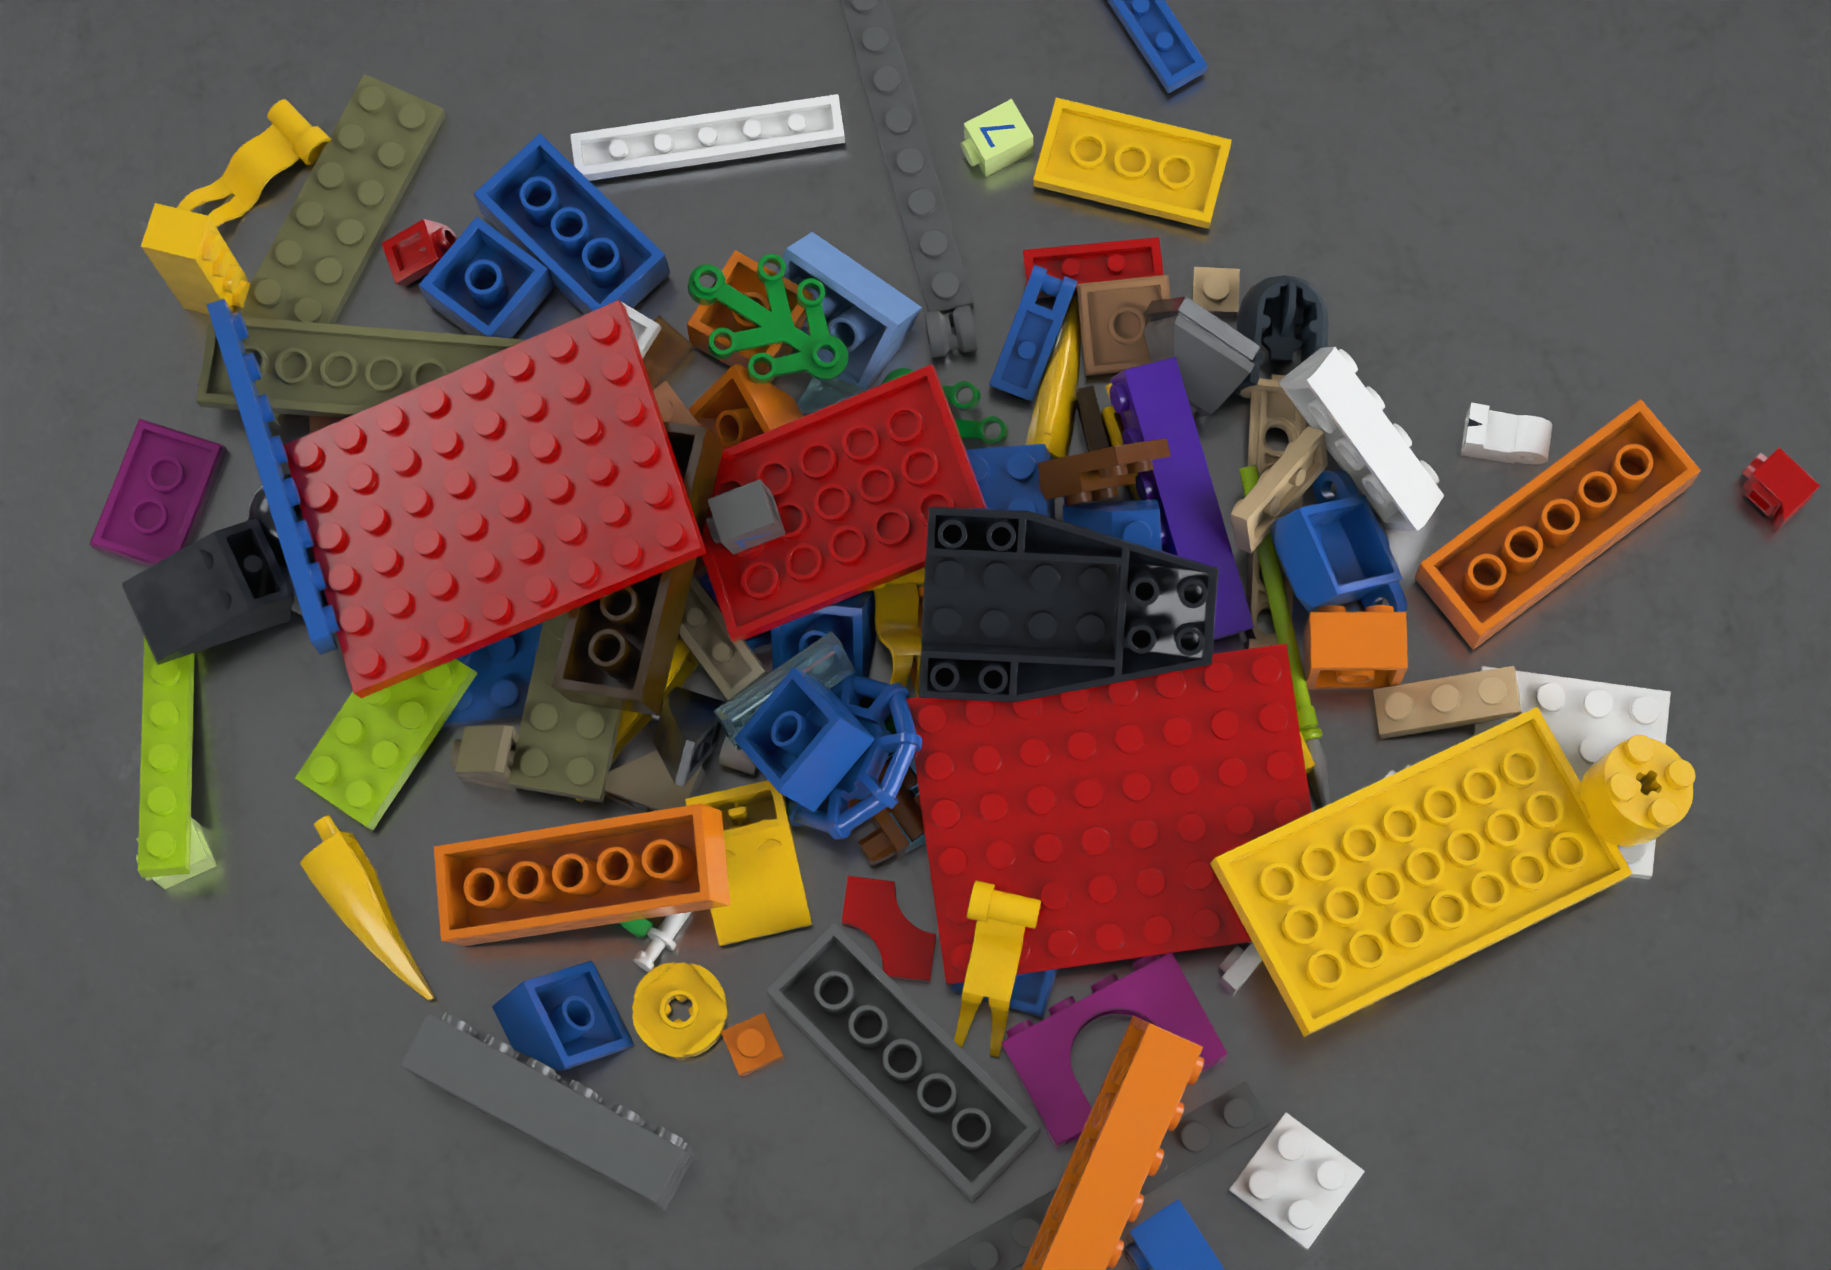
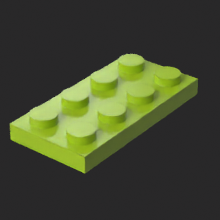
M454 659L364 698L358 697L352 691L295 779L365 827L374 830L477 675V672L459 660Z

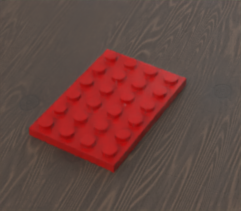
M930 364L724 449L712 498L760 479L773 493L786 535L733 555L722 543L716 544L714 542L707 522H705L702 540L707 553L702 555L730 639L733 642L744 641L924 568L929 506L987 508L934 366ZM710 507L708 510L707 517L712 515Z

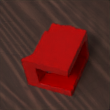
M1780 447L1768 458L1760 453L1742 472L1748 479L1743 486L1747 490L1745 495L1768 517L1771 514L1773 515L1775 533L1813 497L1812 495L1820 487Z

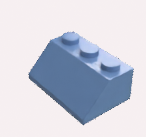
M811 232L786 248L782 256L786 264L784 278L797 285L809 278L816 279L823 284L825 296L822 306L829 335L839 338L848 351L847 366L837 379L860 394L872 386L904 344L922 307ZM778 267L775 271L777 274L780 272ZM806 288V290L814 294L813 300L819 298L815 289ZM805 318L801 331L810 336L807 318ZM822 349L817 352V356L822 362H831L834 359L833 354L829 350Z

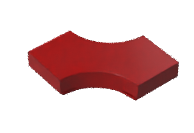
M848 876L842 925L861 931L872 940L881 955L883 971L891 979L931 983L936 934L919 929L903 915L897 904L895 881Z

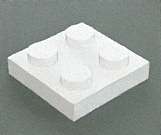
M1285 1113L1228 1192L1307 1251L1365 1171L1291 1115Z

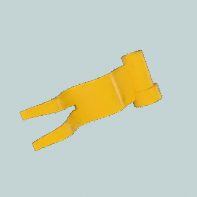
M286 99L280 100L271 107L267 114V119L272 125L260 135L247 141L235 152L226 171L217 181L188 194L179 203L177 208L192 211L206 202L224 199L234 194L235 196L228 203L214 209L208 215L217 228L223 223L241 217L250 211L259 199L264 186L279 172L292 166L299 159L306 165L316 163L326 143H329L332 139L320 127H313Z
M925 567L867 590L874 591L875 595L874 621L876 633L879 640L890 650L892 655L893 670L890 684L898 682L906 687L912 668L913 657L915 656L917 662V697H919L922 634L918 622L919 596L917 585L924 584Z
M975 880L967 919L976 920L977 923L962 991L961 1008L954 1042L962 1049L975 1013L983 997H988L989 1007L992 1012L990 1056L999 1058L1001 1042H1003L1008 1020L1012 990L1021 956L1025 928H1036L1041 900L994 890V884Z

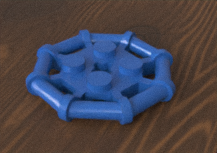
M859 671L847 673L843 681L830 690L875 740L826 797L829 799L828 813L818 809L813 812L785 796L788 820L792 825H806L830 833L837 840L849 837L852 829L885 808L893 809L899 802L896 798L914 754L922 749V738L916 733L910 707L906 700L910 698L907 688L898 682L888 684L866 678ZM869 697L876 700L866 709L860 707V699ZM890 713L892 714L897 734H891L885 727L884 721ZM894 752L890 764L883 777V780L880 783L878 781V778L886 762V759L889 753ZM853 798L857 800L864 799L848 809L849 801Z

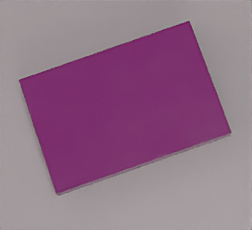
M139 418L89 545L93 549L149 567L189 546L227 453V448L222 444Z

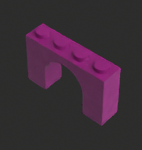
M1172 953L1162 957L1160 955L1142 957L1132 964L1135 971L1118 980L1116 974H1111L1090 987L1093 994L1076 1002L1073 996L1068 997L1048 1009L1050 1017L1035 1025L1031 1019H1027L1005 1032L1009 1039L1001 1042V1048L1056 1150L1079 1139L1092 1109L1075 1078L1070 1055L1077 1036L1093 1021L1110 1015L1135 1016L1203 1047L1200 1057L1204 1058L1201 1072L1226 1059L1228 1054Z

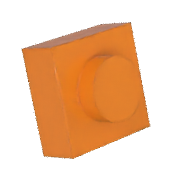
M765 1012L721 1032L740 1078L784 1059Z

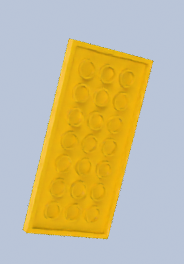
M1538 707L1214 858L1210 863L1304 1037L1601 892L1633 874L1617 845L1598 835L1586 819L1590 815L1585 802L1581 803L1579 789L1581 782Z

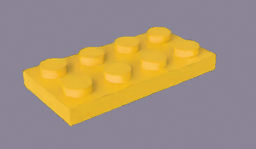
M1056 97L1033 178V186L1209 229L1232 140Z

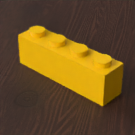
M155 203L141 247L182 307L209 315L207 304L225 299L233 313H235L238 307L243 308L250 288L249 279L211 218L207 215Z

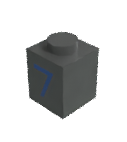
M760 479L708 499L712 515L706 517V522L710 534L716 544L722 543L733 555L786 535L773 493Z

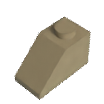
M508 725L467 726L464 728L462 740L456 739L454 741L450 764L452 767H456L455 773L462 782L516 792L517 788L511 787L508 781L511 776V767L514 762L519 734L513 726Z
M655 750L609 771L604 797L644 812L686 806L685 799L698 796L706 774L702 766H700L684 787L676 785L658 751Z

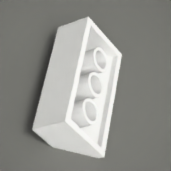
M1336 347L1320 348L1278 383L1308 424L1313 428L1324 431L1327 450L1341 469L1352 477L1358 492L1361 495H1366L1372 511L1386 530H1420L1427 523L1444 497L1436 485L1439 482L1437 474L1425 461L1421 460L1419 462L1409 448L1412 445V441L1408 434L1398 424L1394 423L1392 425L1382 410L1385 408L1383 400L1371 387H1364L1355 374L1358 368L1350 355L1342 349L1337 350Z

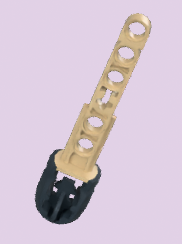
M1287 275L1265 278L1252 286L1241 301L1237 319V331L1260 347L1262 344L1269 351L1270 361L1290 363L1293 359V353L1301 348L1302 363L1320 348L1328 347L1329 320L1327 306L1320 292L1308 281ZM1270 325V336L1264 337L1261 342L1262 333ZM1295 326H1301L1302 331L1294 338ZM1259 348L1254 359L1250 361L1255 366L1251 373L1234 390V393L1244 398H1251L1247 466L1257 465L1259 476H1261L1264 471L1270 470L1284 453V451H1275L1268 446L1265 438L1266 431L1274 427L1280 428L1286 432L1290 443L1295 441L1306 429V420L1278 383L1285 375L1272 374L1270 379L1259 378V368L1263 365V354ZM1303 495L1285 515L1303 507ZM1257 548L1248 555L1246 600L1254 628L1246 631L1249 640L1244 642V649L1278 645L1276 633H1264L1257 625L1258 613L1264 609L1270 610L1265 585L1259 579L1261 566ZM1279 560L1292 617L1293 589L1288 578L1284 575V569Z

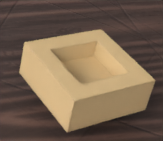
M1194 267L1192 301L1216 317L1237 318L1240 269Z

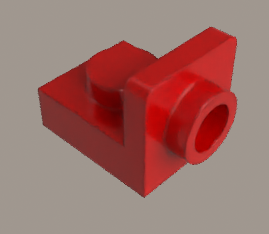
M422 219L381 243L395 284L407 286L428 274L457 240L455 233L447 225Z

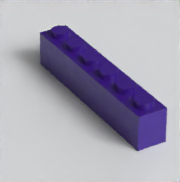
M1176 357L1123 370L1111 378L1112 385L1109 390L1112 406L1117 413L1120 412L1125 430L1122 434L1123 445L1163 438L1168 440L1171 457L1152 460L1154 470L1140 472L1135 479L1136 490L1140 500L1157 499L1162 551L1218 568L1214 640L1253 629V621Z

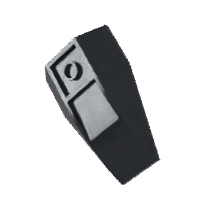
M929 506L919 698L1020 702L1211 665L1218 568L1027 510Z

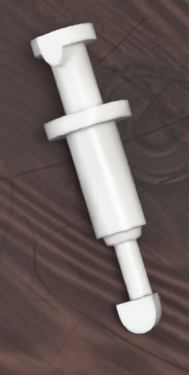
M692 912L667 915L657 929L651 927L647 932V935L652 939L651 943L645 951L640 950L633 961L647 972L654 969L655 965L653 963L664 948L669 951L675 949L676 943L673 939Z

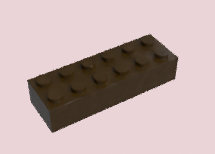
M664 422L702 537L709 510L708 499L712 498L724 446L707 427ZM697 558L570 610L551 687L570 702L659 716Z

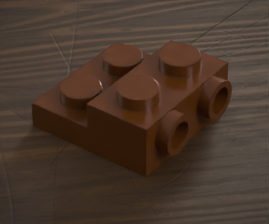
M1163 438L1112 446L1038 462L1040 491L1044 496V500L1063 497L1065 506L1119 496L1117 487L1135 484V473L1154 470L1152 460L1171 457L1168 440Z

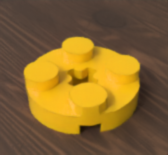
M671 962L655 967L639 982L633 997V1025L639 1037L656 1053L676 1060L697 1056L711 1048L722 1035L721 1032L724 1030L729 1017L726 995L719 981L706 968L692 963ZM676 998L682 1003L689 999L693 1004L688 1010L691 1017L685 1022L679 1018L675 1021L669 1020L667 1016L672 1012L669 1005L671 1000Z

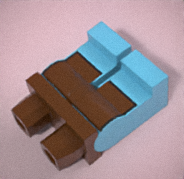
M893 754L886 759L878 778L880 783L883 780ZM914 757L897 793L896 798L899 802L893 809L887 807L869 818L876 830L858 841L860 850L872 866L889 859L893 855L899 861L909 854L910 851L926 843ZM853 798L849 801L848 809L864 799L857 800Z

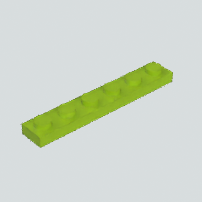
M145 636L138 872L142 878L190 874L194 653L157 665Z

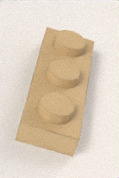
M1308 426L1295 441H1291L1287 445L1283 455L1271 469L1262 473L1258 483L1249 494L1235 504L1231 512L1230 522L1233 527L1236 548L1252 553L1270 533V526L1276 520L1284 517L1328 466L1324 431Z
M1514 666L1373 689L1379 735L1382 739L1513 718L1523 714L1517 673Z

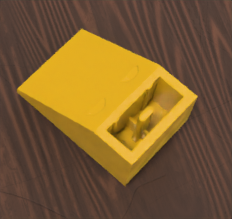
M769 780L685 799L686 806L701 803L722 812L731 906L710 909L719 946L811 926V916L790 822L786 812L784 795L779 793Z

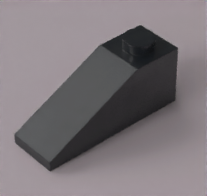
M675 686L662 700L659 716L652 715L651 725L657 726L653 743L674 784L684 787L718 746L728 702Z

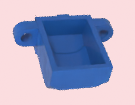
M1336 469L1322 472L1313 485L1314 496L1318 504L1300 507L1276 520L1270 526L1273 546L1284 569V575L1288 578L1296 598L1308 612L1318 611V608L1322 606L1339 605L1359 600L1362 601L1364 608L1383 605L1384 598L1388 601L1389 606L1394 607V612H1406L1407 600L1399 581L1403 580L1402 575L1390 551V544L1384 530L1380 528L1366 495L1360 496L1352 477L1346 471ZM1332 482H1334L1337 487L1336 496L1333 494L1331 490Z

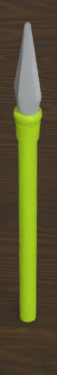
M1257 465L1239 469L1245 497L1256 486L1260 478ZM1270 531L1257 546V553L1278 644L1287 643L1299 729L1315 763V767L1307 776L1320 809L1330 804L1326 757L1319 741L1323 733L1320 728L1316 727L1319 723L1314 706L1311 705L1278 555L1273 546Z

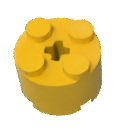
M1644 735L1632 736L1610 750L1585 772L1580 784L1579 795L1581 803L1585 802L1590 815L1586 819L1598 835L1615 845L1633 847L1635 844L1648 843L1681 821L1688 813L1693 800L1695 770L1689 762L1682 760L1666 744Z

